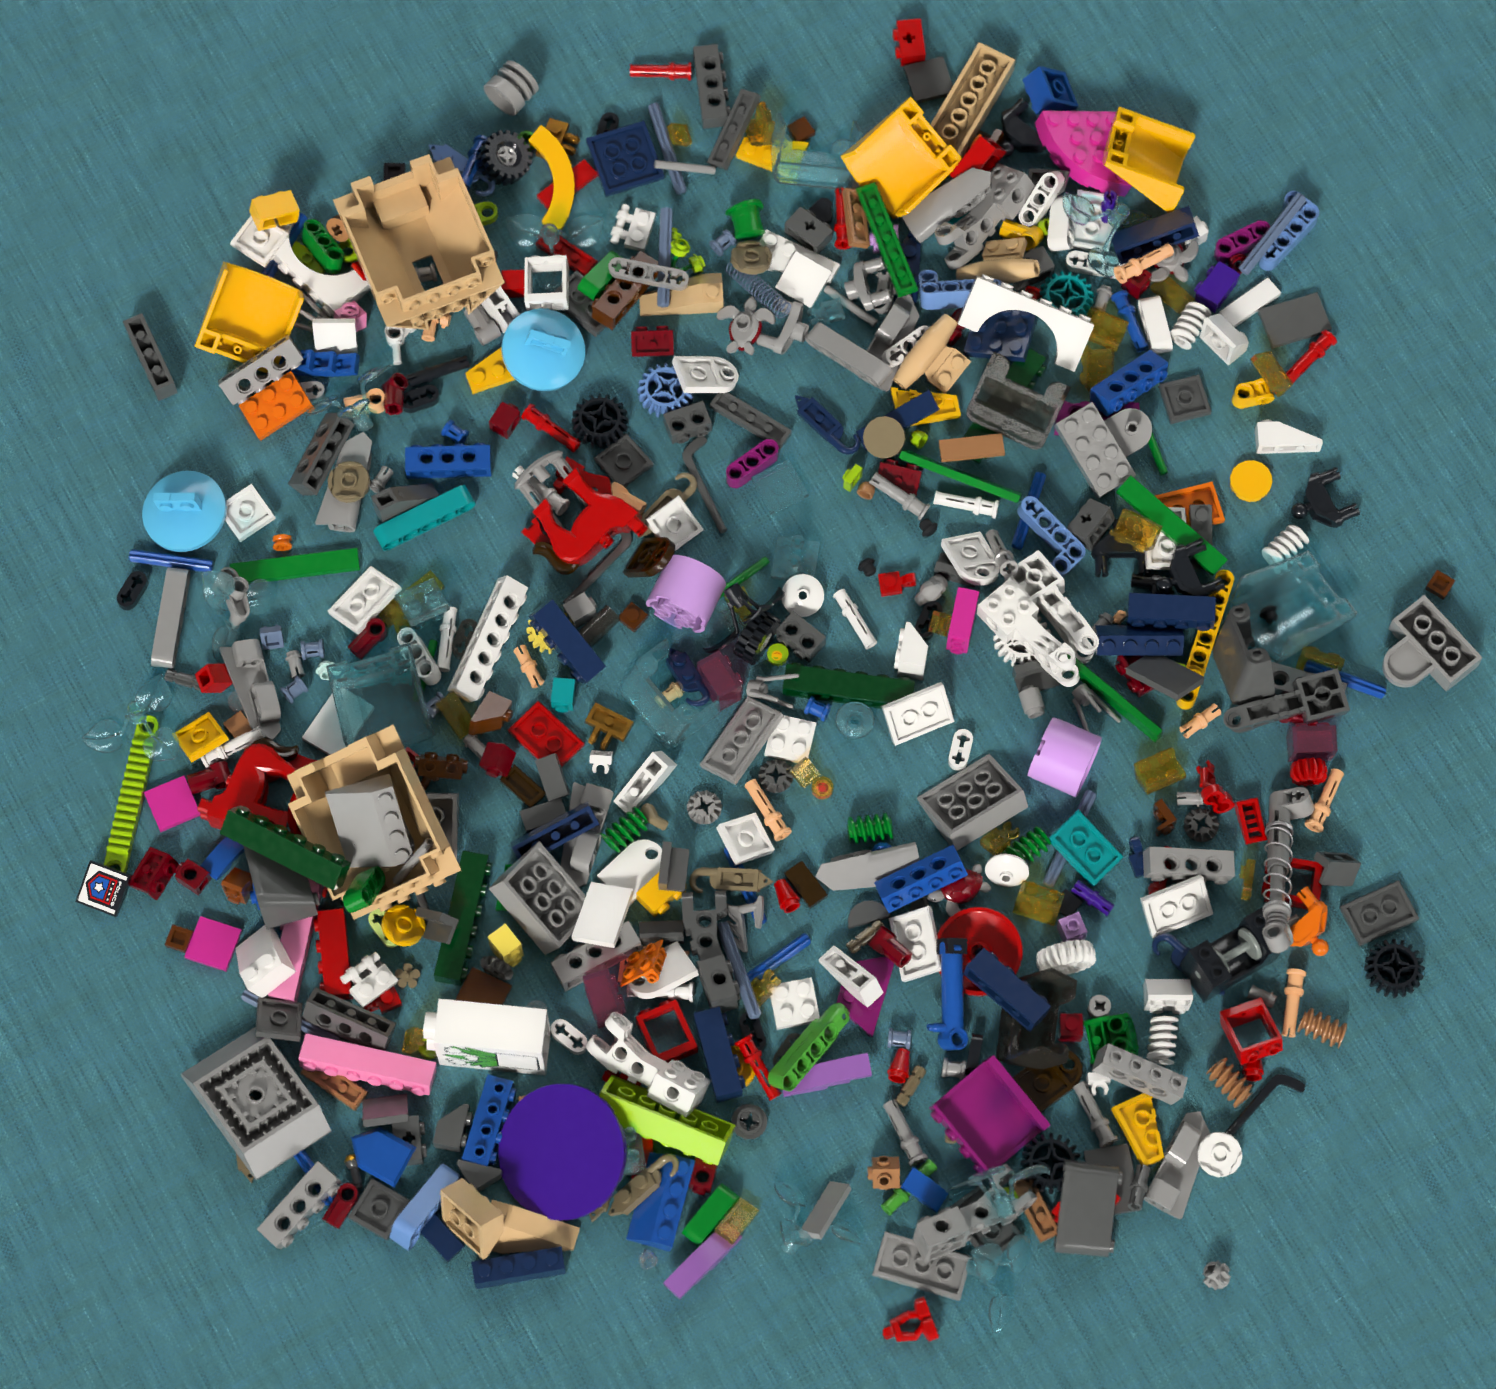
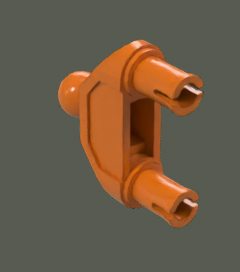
M1306 886L1296 895L1308 908V913L1290 928L1294 939L1293 944L1290 946L1302 947L1311 943L1313 953L1317 956H1324L1329 951V945L1325 940L1318 937L1325 931L1328 908L1324 902L1318 901L1309 887Z

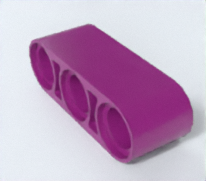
M1259 220L1219 239L1214 251L1215 260L1228 263L1230 257L1236 253L1245 255L1251 252L1263 237V235H1259L1256 232L1260 231L1265 234L1270 228L1269 223ZM1238 240H1244L1246 243L1241 244ZM1220 249H1226L1229 252H1222Z
M766 439L732 462L726 469L727 484L731 488H740L773 465L779 456L777 442L772 439ZM771 449L774 453L766 454L764 451ZM754 461L757 465L749 466L747 463ZM733 473H738L741 476L738 478H732L730 475Z

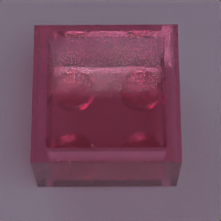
M720 650L697 662V671L708 688L710 699L718 712L740 701L743 691L742 678L737 672H733L730 659L727 655L723 656Z
M1328 722L1317 723V726L1297 723L1295 726H1292L1286 736L1288 762L1312 757L1329 761L1332 760L1338 751L1336 725H1330Z
M608 968L582 976L584 989L598 1029L606 1026L605 1020L612 1012H618L622 1015L626 1012L622 995H617L619 990L615 974H610Z

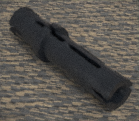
M466 355L432 367H423V370L407 374L406 378L411 388L427 381L430 383L433 382V379L469 368L468 358Z

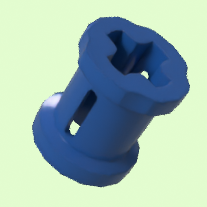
M450 420L443 427L441 435L443 437L447 436L455 444H463L468 438L469 431L462 430L455 425L453 420Z
M811 696L805 707L804 714L810 713L825 722L832 705L815 700L814 696Z

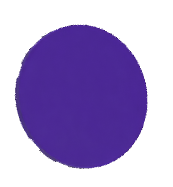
M552 1084L538 1088L526 1095L508 1115L501 1131L502 1138L498 1148L499 1165L508 1190L525 1209L546 1216L550 1220H573L589 1215L602 1207L610 1199L618 1183L621 1181L625 1170L627 1146L622 1124L619 1123L615 1111L603 1098L582 1086Z

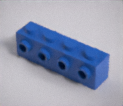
M487 1074L463 1152V1161L489 1167L495 1165L498 1155L495 1149L497 1144L501 1142L503 1123H505L511 1110H508L510 1101L514 1102L517 1093L513 1081Z

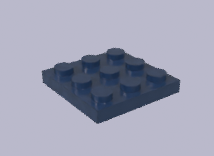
M645 121L586 138V144L605 197L664 179L663 170L654 168V161L659 159Z
M1005 310L992 315L981 325L978 332L969 331L963 351L964 355L968 357L1025 362L1038 316L1022 310Z

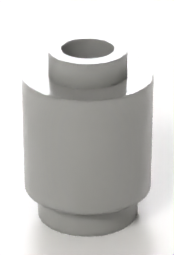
M1034 685L1023 687L1018 695L1024 714H1027L1029 719L1042 716L1045 713V705L1039 688L1034 687Z

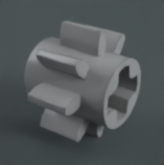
M1219 1261L1210 1262L1203 1270V1275L1206 1277L1203 1282L1214 1290H1217V1288L1222 1289L1230 1282L1231 1276L1228 1272L1231 1269L1225 1263L1221 1264Z

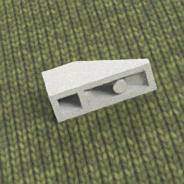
M501 286L480 304L489 319L494 320L503 333H505L510 323L520 315Z
M1262 420L1256 424L1255 440L1257 454L1320 452L1322 439L1278 421L1272 422V420Z
M663 751L652 752L615 798L614 802L624 812L629 811L633 813L632 807L638 808L667 779L677 764Z
M832 946L818 959L866 1007H869L884 993L876 977L836 946Z

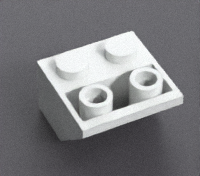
M906 622L905 629H900L894 669H898V677L923 681L928 645L910 622Z
M1145 979L1143 985L1144 1011H1150L1152 1014H1160L1163 1011L1183 1014L1185 1011H1189L1193 1001L1190 979Z

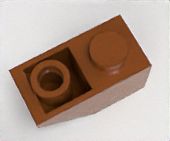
M234 867L222 880L221 886L226 897H228V901L238 905L240 902L247 904L250 898V891H253L251 873Z

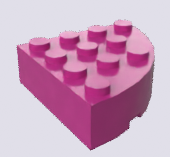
M1042 111L1035 125L1043 147L1046 146L1053 162L1061 170L1069 171L1070 178L1087 188L1089 186L1100 190V193L1109 191V194L1110 190L1116 192L1117 196L1125 197L1132 185L1102 163L1106 142L1116 111Z

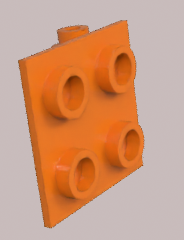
M663 939L648 944L644 949L639 952L635 951L628 957V963L620 984L621 987L641 976L646 977L649 983H655L659 980L660 972L667 956L665 949L661 947Z

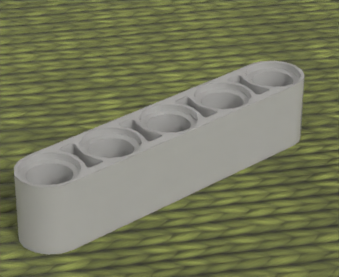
M817 322L804 338L814 349L877 388L893 372L885 362L820 322Z
M167 568L151 655V666L171 669L175 667L190 583L189 569Z

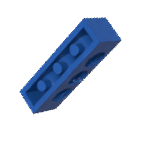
M1148 350L1092 387L1090 403L1093 402L1096 409L1108 417L1114 412L1119 411L1129 402H1133L1144 392H1148L1159 382H1163L1168 375V362L1152 350Z
M457 443L453 446L434 444L430 447H423L421 445L405 447L407 479L492 476L490 445L485 443H476L474 445ZM448 457L453 458L451 462L443 461L445 458ZM467 457L475 458L471 462L465 461ZM425 458L432 459L429 463L422 462Z
M953 844L874 882L888 913L968 876V873Z

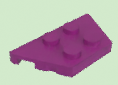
M887 957L856 961V963L876 977L884 992L869 1007H866L857 1000L843 985H841L836 1002L845 1005L849 1011L850 1019L872 1038L894 968V963Z

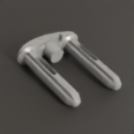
M553 451L534 461L522 472L515 482V490L519 489L534 509L538 504L531 497L530 493H532L539 504L543 499L529 482L532 476L535 475L540 483L549 478L551 475L545 468L549 463L554 465L563 479L568 476L563 467L569 474L573 471L563 458L562 451ZM578 496V498L581 500L584 506L587 507V503L581 497ZM553 513V517H554L556 523H557L560 527H562L561 522L558 520V518H557V517L554 515V513Z

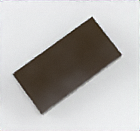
M515 764L511 767L507 777L502 776L499 779L506 788L529 808L534 807L546 795L545 791Z
M800 861L784 872V876L809 909L828 897V894L803 861Z

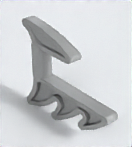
M760 895L754 903L740 906H732L727 903V914L736 924H733L731 921L726 922L729 923L732 932L739 937V939L734 937L737 947L745 953L748 952L744 913L754 912L755 927L761 929L764 916V897Z

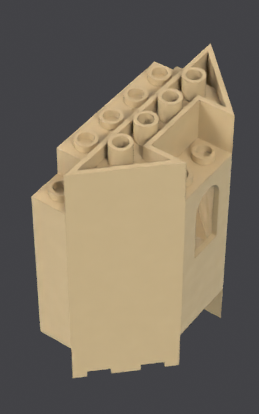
M428 154L409 161L410 172L374 185L370 176L351 183L352 193L333 200L386 327L429 330V320L440 319L445 314L461 311L464 307L469 315L505 283L497 266L492 245L458 168L455 169L451 157L433 163ZM432 256L443 285L425 291L413 263Z
M394 725L366 736L327 757L312 762L287 775L297 797V800L288 805L302 835L313 844L323 845L331 853L344 856L325 792L386 774L391 776L402 817L414 840L415 848L413 854L427 838L432 839L434 842L426 854L419 857L420 861L399 885L393 882V878L406 863L393 867H380L385 874L386 881L372 905L351 913L353 920L376 909H380L381 912L393 907L392 902L397 900L400 904L410 899L409 894L413 892L416 895L422 894L429 890L428 885L433 884L434 887H437L447 882L446 877L461 871ZM373 867L349 868L342 887L334 891L327 888L332 900L341 897L343 901V895L356 875Z

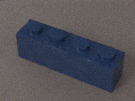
M1186 206L1110 234L1120 265L1130 259H1138L1166 243L1174 246L1199 237V233L1190 207Z
M1129 593L1127 625L1137 628L1153 626L1158 629L1175 627L1179 630L1197 628L1200 631L1214 629L1216 597Z
M553 599L547 600L528 616L531 619L530 624L534 630L540 631L545 637L543 639L545 644L550 649L554 648L558 653V660L564 666L567 664L571 669L570 674L576 682L587 683L606 667Z
M1095 625V633L1099 639L1096 649L1097 655L1183 656L1184 634L1182 630L1175 627L1158 629L1153 626L1137 628L1132 625Z
M587 801L511 842V847L518 859L539 841L549 852L599 825V822Z
M983 948L966 965L963 974L1029 1032L1048 1014L1051 1008L1048 1000L1044 996L1035 993L1029 983L1020 980L1010 967L1004 966L998 961L994 953L988 952Z
M720 1006L694 1013V1022L716 1103L743 1096L742 1089L746 1088L743 1075L739 1076L737 1068L740 1067L737 1054H732L731 1047L734 1046L731 1033L727 1034L725 1026H728L726 1013H721Z
M561 1246L471 1262L476 1289L566 1274Z

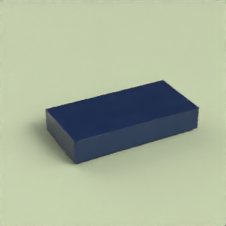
M435 1214L421 1229V1234L447 1262L464 1248V1245Z

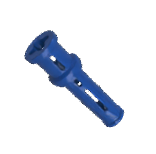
M477 135L474 138V145L468 151L469 159L461 175L467 190L470 189V185L479 167L478 164L481 162V160H477L476 155L479 154L478 149L482 146V142L487 139L483 135Z
M1128 290L1116 292L1110 298L1112 302H1115L1118 309V317L1123 319L1136 352H1143L1149 348V345L1134 314L1136 309L1130 303Z

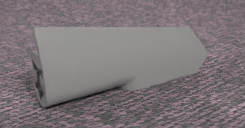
M971 168L928 194L910 213L902 216L914 237L920 243H923L944 222H948L953 217L959 218L979 204L986 197L984 191L991 186L992 172Z
M911 296L897 297L876 331L874 339L866 350L867 352L882 360V354L885 350L914 331L919 313ZM905 341V342H904V345H903V346H904V349H905V350H906L907 345H908V343H909L908 341ZM896 352L889 357L890 360H894L900 353ZM899 365L891 368L893 372L879 389L885 392L890 390Z
M364 432L347 440L340 451L335 468L342 462L353 461L363 465L369 473L372 457V440ZM327 487L315 524L328 525L329 529L334 531L355 532L361 499L351 503L341 502L333 497Z
M258 639L235 641L232 647H220L219 650L251 729L259 726L264 737L273 740L281 731L279 724L281 711L274 683L269 681L260 641Z
M574 782L569 811L588 801L599 822V825L564 843L561 867L578 887H582L588 883L602 836L600 833L614 793L607 788L586 783V786Z
M916 842L872 852L871 850H862L836 856L831 859V862L822 863L815 877L833 891L876 887L874 882L920 861Z
M1200 1111L1185 1114L1164 1153L1165 1159L1151 1182L1148 1192L1144 1195L1146 1202L1177 1219H1182L1200 1166L1197 1161L1199 1143L1205 1136L1210 1134Z

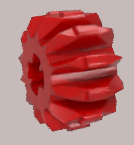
M1314 757L1294 761L1290 771L1292 783L1305 787L1325 782L1328 773L1326 763L1321 758Z

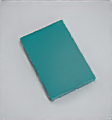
M1079 809L1049 837L1053 847L1092 887L1124 857Z

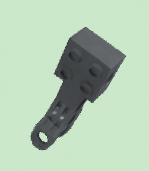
M1338 668L1296 679L1292 683L1294 692L1230 708L1224 713V723L1232 731L1244 733L1257 727L1298 715L1302 716L1304 725L1345 715L1350 708ZM1240 716V723L1233 725L1234 718Z
M726 890L715 891L716 910L694 911L693 892H682L683 928L686 937L691 935L690 949L692 955H697L699 959L697 961V969L709 1007L711 1009L720 1006L721 1013L738 1008L737 1000H740V989L737 980L732 981L734 978L730 960L725 961L717 940V921L727 916ZM708 920L711 924L704 927L700 925V922ZM704 941H709L712 943V945L707 948L702 947L700 944Z

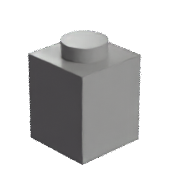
M585 592L562 605L563 613H567L568 619H571L575 628L596 617L597 605L592 597H587Z

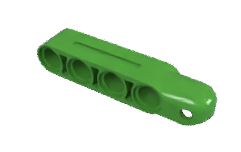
M842 1003L832 1004L820 1018L814 1019L770 1071L768 1082L771 1086L785 1091H792L836 1040L838 1033L848 1023L850 1014L845 1005Z

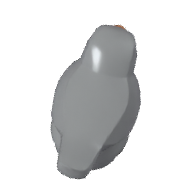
M939 574L929 578L928 581L921 585L920 591L914 598L915 602L921 606L927 602L937 600L945 592L948 586L947 580Z

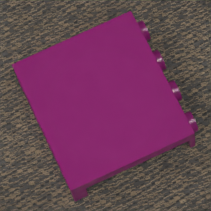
M994 1055L988 1057L929 1107L932 1111L930 1113L931 1117L938 1124L942 1123L946 1128L944 1132L951 1141L955 1140L959 1144L961 1154L966 1159L970 1158L975 1164L973 1166L974 1170L980 1176L984 1175L985 1177H990L996 1169L1036 1135L1051 1125Z

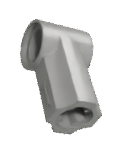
M481 305L469 315L466 310L464 311V315L474 328V333L482 346L501 336L497 324L494 320L489 319Z

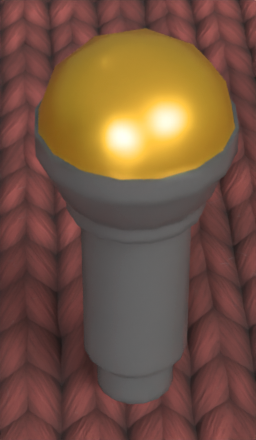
M354 1154L348 1155L345 1158V1165L351 1172L356 1188H362V1179Z

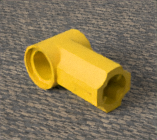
M1009 219L1003 221L999 232L1000 237L1005 239L1025 237L1027 241L1026 251L1034 249L1044 238V233L1038 226L1027 227Z

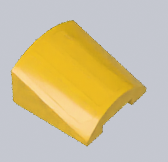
M912 97L905 100L841 155L844 164L860 187L876 182L888 215L893 219L910 213L953 171L962 159L952 145L947 146L922 116L923 110Z
M1119 106L1108 135L1102 163L1167 213L1175 210L1184 192V186L1178 185L1177 181L1184 158L1196 135Z
M223 261L194 347L245 363L289 334L290 336L304 300L303 292L262 273ZM282 356L275 357L274 362L279 364ZM260 367L257 369L264 373L268 372V370L264 367Z

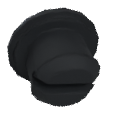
M929 518L923 519L919 524V528L923 531L922 536L924 537L934 534L938 526L937 523H932Z
M871 558L863 560L859 563L858 570L863 571L867 577L874 575L876 572V568L873 565L875 560Z
M1269 605L1264 607L1260 611L1259 617L1264 618L1268 624L1276 622L1278 618L1275 612L1276 606Z

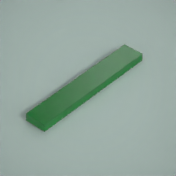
M876 182L856 188L857 196L898 298L918 292L917 284Z
M906 449L902 450L899 456L901 460L1015 503L1019 502L1023 495L1020 492Z
M1131 475L1116 491L1120 497L1176 545L1184 544L1185 546L1202 538L1204 541L1202 545L1205 544L1207 550L1191 556V558L1210 575L1214 576L1228 560Z
M357 548L230 563V567L238 573L239 577L247 580L248 584L360 570Z
M1076 658L1075 665L1079 670V680L1087 684L1098 696L1156 743L1161 737L1162 729Z

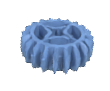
M665 363L664 367L661 368L657 364L656 370L650 367L648 369L649 374L643 373V380H639L640 387L637 389L638 394H640L639 401L643 402L642 407L644 409L648 408L649 414L656 412L657 418L661 414L689 406V402L693 401L692 394L694 393L682 392L681 396L678 399L676 398L675 393L681 385L673 365L669 368L668 364ZM654 383H656L657 389L654 390V393L652 395H650L649 389ZM662 389L670 390V393L665 391L663 392Z

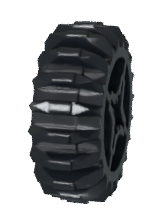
M600 393L597 395L598 398H594L591 394L589 396L590 400L588 401L583 398L582 404L577 403V410L572 413L574 417L571 419L572 425H574L573 432L577 433L578 440L583 439L584 445L590 442L591 448L595 447V444H598L599 449H602L603 444L610 447V442L617 443L618 438L624 437L623 432H627L628 427L626 424L629 423V419L626 417L627 410L623 409L622 402L617 404L616 397L610 400L609 394L605 398H602ZM607 410L612 412L617 420H613L612 417L608 416ZM603 416V421L599 423L597 427V421L599 422V420H601ZM583 422L588 423V425L592 426L593 432L589 431L584 426Z
M1392 939L1391 944L1387 940H1384L1382 945L1377 943L1375 950L1371 949L1369 951L1370 956L1365 959L1368 965H1365L1364 970L1369 972L1365 977L1366 979H1373L1369 984L1370 987L1377 985L1376 992L1379 993L1381 989L1384 990L1385 997L1392 993V997L1397 998L1398 992L1401 997H1405L1406 991L1412 994L1414 992L1413 987L1418 988L1420 986L1419 981L1424 978L1421 972H1424L1425 967L1420 965L1423 962V958H1416L1419 950L1412 952L1413 945L1409 944L1408 947H1405L1404 940H1401L1399 945L1396 939ZM1390 954L1388 962L1377 964L1381 956ZM1399 955L1404 957L1408 963L1401 961ZM1392 964L1395 966V969L1398 970V971L1396 972V975H1395L1394 969L1391 968ZM1411 973V978L1408 981L1398 984L1400 975ZM1380 974L1386 975L1390 982L1383 979Z
M1053 1133L1049 1134L1047 1140L1045 1135L1041 1134V1142L1033 1138V1145L1027 1144V1151L1022 1152V1157L1025 1159L1021 1160L1020 1165L1026 1167L1022 1169V1174L1029 1173L1030 1175L1026 1177V1182L1033 1179L1032 1188L1035 1189L1040 1185L1041 1193L1044 1192L1045 1188H1049V1194H1053L1054 1188H1056L1058 1193H1061L1062 1178L1054 1180L1056 1171L1063 1170L1065 1158L1058 1157L1055 1148L1062 1151L1068 1160L1080 1158V1153H1073L1076 1150V1145L1068 1147L1070 1139H1066L1063 1143L1061 1142L1062 1135L1060 1134L1057 1140L1053 1139ZM1048 1148L1045 1157L1033 1160L1034 1155L1039 1150ZM1050 1155L1051 1160L1054 1161L1053 1163L1056 1162V1164H1054L1052 1172L1051 1167H1048V1165H1046L1048 1163ZM1034 1167L1045 1171L1047 1179L1041 1177Z

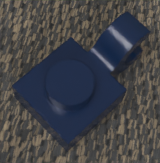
M1137 836L1129 841L1133 855L1128 857L1135 878L1144 876V851L1142 850L1141 841Z

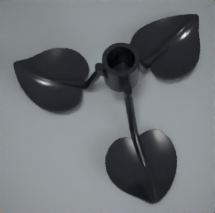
M738 582L727 588L724 594L730 601L727 605L730 609L735 629L732 634L712 647L703 648L706 653L718 652L737 637L740 631L733 606H736L738 609L745 605L752 613L742 620L743 624L755 620L785 596L784 591L778 587L775 594L765 604L759 606L742 590ZM749 603L752 604L757 610H754V609L749 605Z

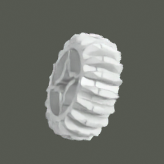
M1040 616L1035 619L1044 629L1047 627L1046 622L1040 623ZM997 635L993 636V641L997 642L994 644V649L999 650L998 656L1005 655L1003 661L1006 663L1011 660L1012 667L1016 663L1023 664L1036 660L1018 640L1016 641L1013 638L1009 644H1005ZM1016 650H1021L1024 653L1016 652Z
M1069 940L1041 949L1037 953L1036 964L1039 972L1044 976H1064L1090 968L1095 964L1096 952L1090 941Z

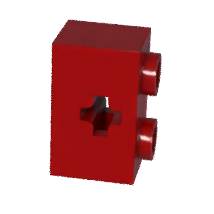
M921 18L896 21V29H893V40L898 43V47H895L896 59H900L901 67L925 61L926 52Z

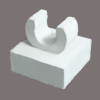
M591 750L590 763H593V773H596L598 765H603L605 767L604 773L607 774L609 765L613 761V752Z
M1096 1072L1087 1073L1086 1083L1088 1087H1091L1092 1096L1096 1095V1087H1102L1104 1095H1107L1111 1079Z

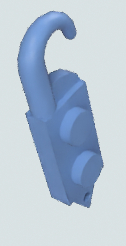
M447 144L443 146L428 145L433 156V162L451 157L455 169L458 168L462 175L468 161L466 157ZM478 168L471 184L482 179L488 184V189L484 192L475 191V194L482 197L489 196L495 190V181L492 180L490 182L488 180L489 175L486 174L484 176L481 173L483 170Z

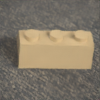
M461 1178L440 1190L443 1224L476 1254L485 1259L504 1231V1214L501 1209L492 1205L486 1196H482L472 1184L467 1183Z

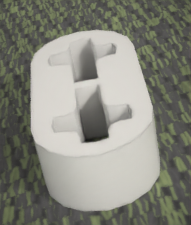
M960 729L954 734L948 759L949 766L953 770H963L968 764L973 743V736L969 730ZM962 736H966L967 741H965L964 747H959V739ZM960 752L962 753L961 760L963 761L956 764L954 759L957 758V754Z
M558 1019L552 1023L551 1034L556 1041L575 1055H581L586 1052V1043L588 1041L585 1035L564 1019ZM565 1026V1032L568 1036H565L563 1033L556 1034V1027L561 1028ZM573 1038L576 1041L581 1039L583 1047L573 1048L574 1043L570 1039Z

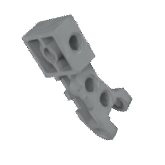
M998 163L992 170L991 186L984 191L986 197L954 225L944 222L935 230L934 234L938 244L948 245L952 242L955 243L954 249L944 258L949 269H958L974 258L984 247L982 243L988 236L992 237L995 233V226L1000 220L1004 221L1005 218L1013 220L1036 187L1026 173Z
M1005 1164L991 1175L989 1182L991 1189L978 1201L960 1209L958 1206L952 1209L946 1207L939 1211L938 1215L921 1218L916 1225L913 1241L924 1263H927L964 1247L966 1242L971 1240L970 1235L981 1231L983 1235L990 1232V1227L1001 1222L1002 1226L1011 1223L1026 1211L1038 1197L1029 1189L1019 1199H1013L1002 1188L1015 1174ZM999 1199L1003 1204L997 1205L992 1200ZM981 1212L985 1214L986 1217L979 1218L975 1215V1213Z

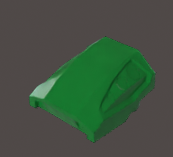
M1129 1013L1102 1016L1083 1021L1088 1037L1091 1065H1094L1097 1051L1108 1043L1138 1056L1139 1046L1136 1030Z

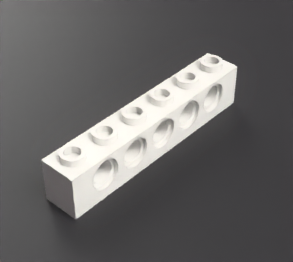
M508 575L498 578L447 691L468 703L477 701L482 697L485 691L483 687L493 674L492 667L501 656L502 651L500 649L510 636L509 629L516 622L519 615L517 613L519 607L524 604L527 598L526 592L528 587ZM505 598L509 601V607L505 605ZM496 617L501 621L500 626L496 623ZM488 635L492 638V644H489L487 640ZM479 654L483 656V663L479 660ZM471 673L475 676V682L470 678Z

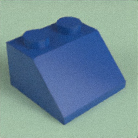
M1039 66L1022 79L1035 114L1040 115L1042 111H1071L1079 107L1065 72Z

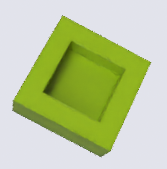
M855 464L852 469L848 468L842 477L844 479V489L851 492L862 477V467Z

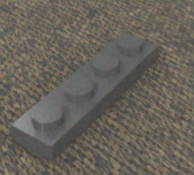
M744 89L740 90L707 161L708 164L723 170L728 169L761 98L758 93Z
M728 392L717 393L710 403V409L759 438L775 440L780 450L792 434L791 429Z

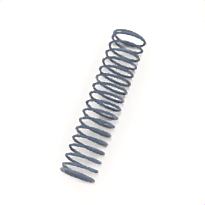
M731 261L728 263L726 273L742 285L755 299H758L778 319L785 317L789 313L791 304L786 302L773 288H770L757 274L756 278H754V275H751L745 279L748 274H744L741 277L743 273L740 272L738 274L736 268L730 272L732 266L729 272H727V267ZM770 295L771 298L769 299L768 303L765 304V301L768 300L767 297ZM773 298L774 301L772 302L771 306L768 307V304L771 303L770 300ZM788 304V308L786 309V311L788 310V312L783 317H778L785 313L783 312L782 314L778 315V312L782 310L781 308H784L785 305Z

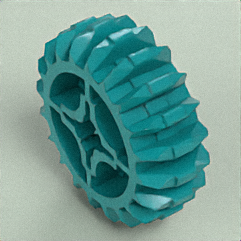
M1061 271L1060 276L1054 273L1052 274V279L1047 277L1045 283L1041 284V298L1053 302L1051 306L1055 308L1058 307L1054 304L1068 309L1076 307L1071 312L1075 316L1079 317L1080 314L1087 316V313L1090 314L1092 311L1091 306L1094 305V299H1092L1094 298V291H1091L1092 286L1091 284H1086V278L1080 280L1079 273L1076 276H1072L1071 271L1068 275ZM1066 293H1068L1067 302H1066V304H1064V302H1065L1064 297H1065Z

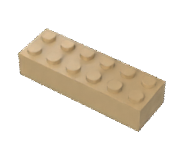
M980 42L930 124L946 145L951 144L962 158L1009 81L1015 66V59Z

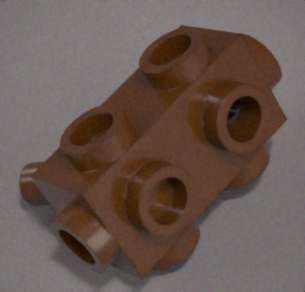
M425 752V755L421 754L415 757L414 769H418V776H423L421 785L424 791H426L431 780L439 781V778L461 780L463 774H467L468 761H464V758H459L460 756L457 754H447L444 757L438 756L436 752Z

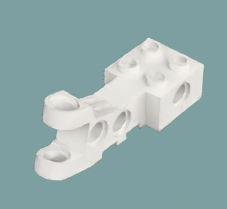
M1038 550L1018 563V571L1015 575L1011 577L1004 576L1005 582L1010 578L1050 621L1063 641L1075 651L1076 658L1083 664L1088 663L1098 647L1099 639L1080 612H1077L1067 597L1062 595L1065 593L1064 578ZM1087 638H1090L1093 641V646ZM1077 649H1078V651H1080L1082 654H1085V655H1088V656H1087V657H1081V656H1079L1078 653H1077Z
M1010 578L978 604L977 615L1005 644L1013 638L1016 641L1018 640L1026 648L1025 650L1035 657L1041 667L1061 685L1071 687L1078 683L1080 675L1075 665V651L1066 642H1059L1035 620L1038 617L1039 608ZM1066 671L1074 672V676L1069 679L1064 678L1063 674Z
M612 1012L605 1020L607 1029L619 1039L614 1046L610 1047L596 1035H593L586 1043L589 1053L608 1070L615 1074L620 1071L629 1076L628 1081L634 1084L639 1081L648 1086L647 1091L649 1092L647 1097L684 1117H687L702 1102L711 1081L703 1073L687 1068L680 1061L671 1060L667 1063L649 1053L631 1035L633 1024L618 1012ZM621 1047L625 1048L627 1053H624ZM638 1062L643 1065L644 1069L638 1065Z

